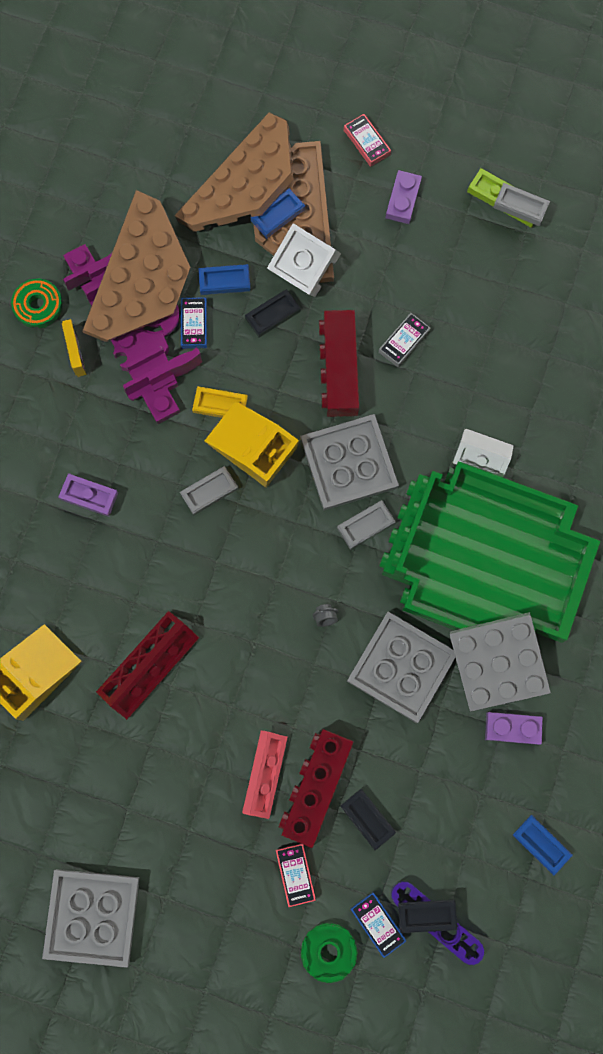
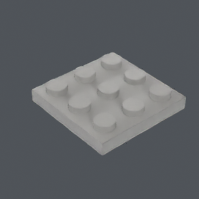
M375 414L300 436L323 511L399 487Z
M387 612L347 682L406 718L418 723L454 661L455 653L453 649L392 613Z
M530 612L449 632L470 711L551 693Z
M54 870L42 959L128 968L140 877Z

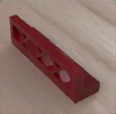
M168 611L96 693L127 720L199 637ZM173 621L175 623L173 627L164 633L165 628ZM154 644V648L149 653H146L148 647ZM136 664V668L132 673L128 674V670L132 665ZM115 685H118L116 691L109 697L107 693Z

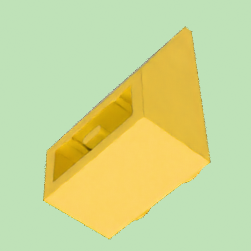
M235 401L204 442L267 488L297 449L299 440L276 423Z
M44 624L0 658V704L15 719L24 721L82 661Z

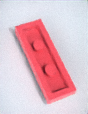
M261 730L242 811L243 814L266 819L270 818L287 736Z

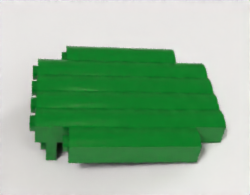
M459 461L455 469L449 468L444 481L446 483L440 482L443 474L432 471L430 478L419 474L417 482L411 480L406 493L411 498L408 505L402 504L397 517L402 520L399 529L393 528L388 541L393 544L390 553L384 552L379 567L384 568L383 576L411 586L410 589L405 587L400 603L404 604L402 611L452 630L530 612L535 633L560 643L567 641L600 541L570 530L578 505Z

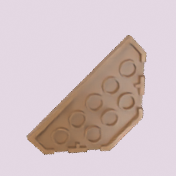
M268 113L176 213L175 218L177 221L193 231L203 230L205 225L217 223L220 226L236 222L238 217L251 214L254 217L262 215L294 180L291 168L290 132L287 121Z
M320 141L295 143L291 148V168L294 180L283 192L290 188L305 205V210L267 239L254 225L255 242L273 256L292 224L297 225L331 246ZM332 262L319 283L334 281Z
M136 190L84 325L83 333L108 342L118 336L133 332L150 323L173 315L190 270V265L159 200Z

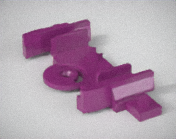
M86 244L64 254V259L73 273L63 279L68 291L91 280V282L81 287L92 307L112 253L95 262ZM176 305L172 316L147 325L149 327L161 326V331L151 332L140 328L111 340L115 348L113 352L114 357H127L126 362L120 364L121 369L127 371L132 378L131 381L123 385L126 395L131 401L143 397L157 424L180 413L169 392L178 387L175 377L186 374L202 363L201 354L197 347L190 352L181 354L169 361L167 360L166 355L169 352V347L164 337L171 334L178 325L180 317L178 305Z

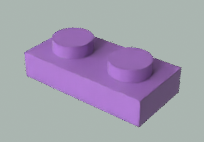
M398 170L386 212V219L406 224L410 223L422 176Z
M68 474L58 498L109 517L118 491Z
M487 712L485 740L541 745L543 717Z

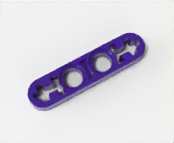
M399 881L391 889V898L397 906L398 902H400L397 900L399 898L397 893L399 888L404 890L408 887L410 889L408 894L415 901L418 895L422 898L419 901H430L429 898L407 881ZM457 923L458 930H456L455 936L450 940L443 939L440 931L429 932L464 963L475 965L483 959V945L460 924ZM462 933L466 935L462 938L469 946H472L474 943L476 944L475 951L477 954L475 957L469 955L466 958V950L459 944L456 949L453 948L459 942Z

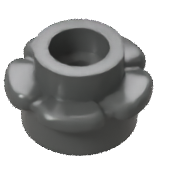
M330 604L318 606L312 615L313 619L316 620L317 626L326 627L335 624L338 621L336 615L338 614V609L332 608Z

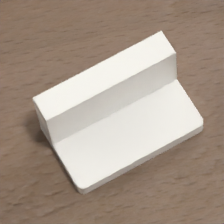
M465 429L453 464H457L459 461L504 477L511 460L513 445Z

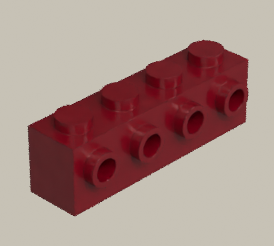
M355 310L324 311V320H319V336L324 335V344H320V360H325V368H321V384H326V393H321L322 408H327V417L358 416L359 394Z
M322 729L321 734L315 733L309 747L314 750L311 760H304L299 773L304 778L300 787L294 786L289 801L293 802L290 813L284 811L279 824V828L283 829L281 836L313 848L354 741Z

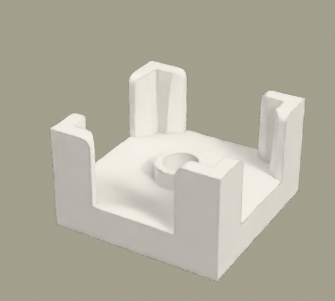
M292 224L267 269L307 294L316 297L321 288L318 283L330 263L335 264L341 253L297 225Z

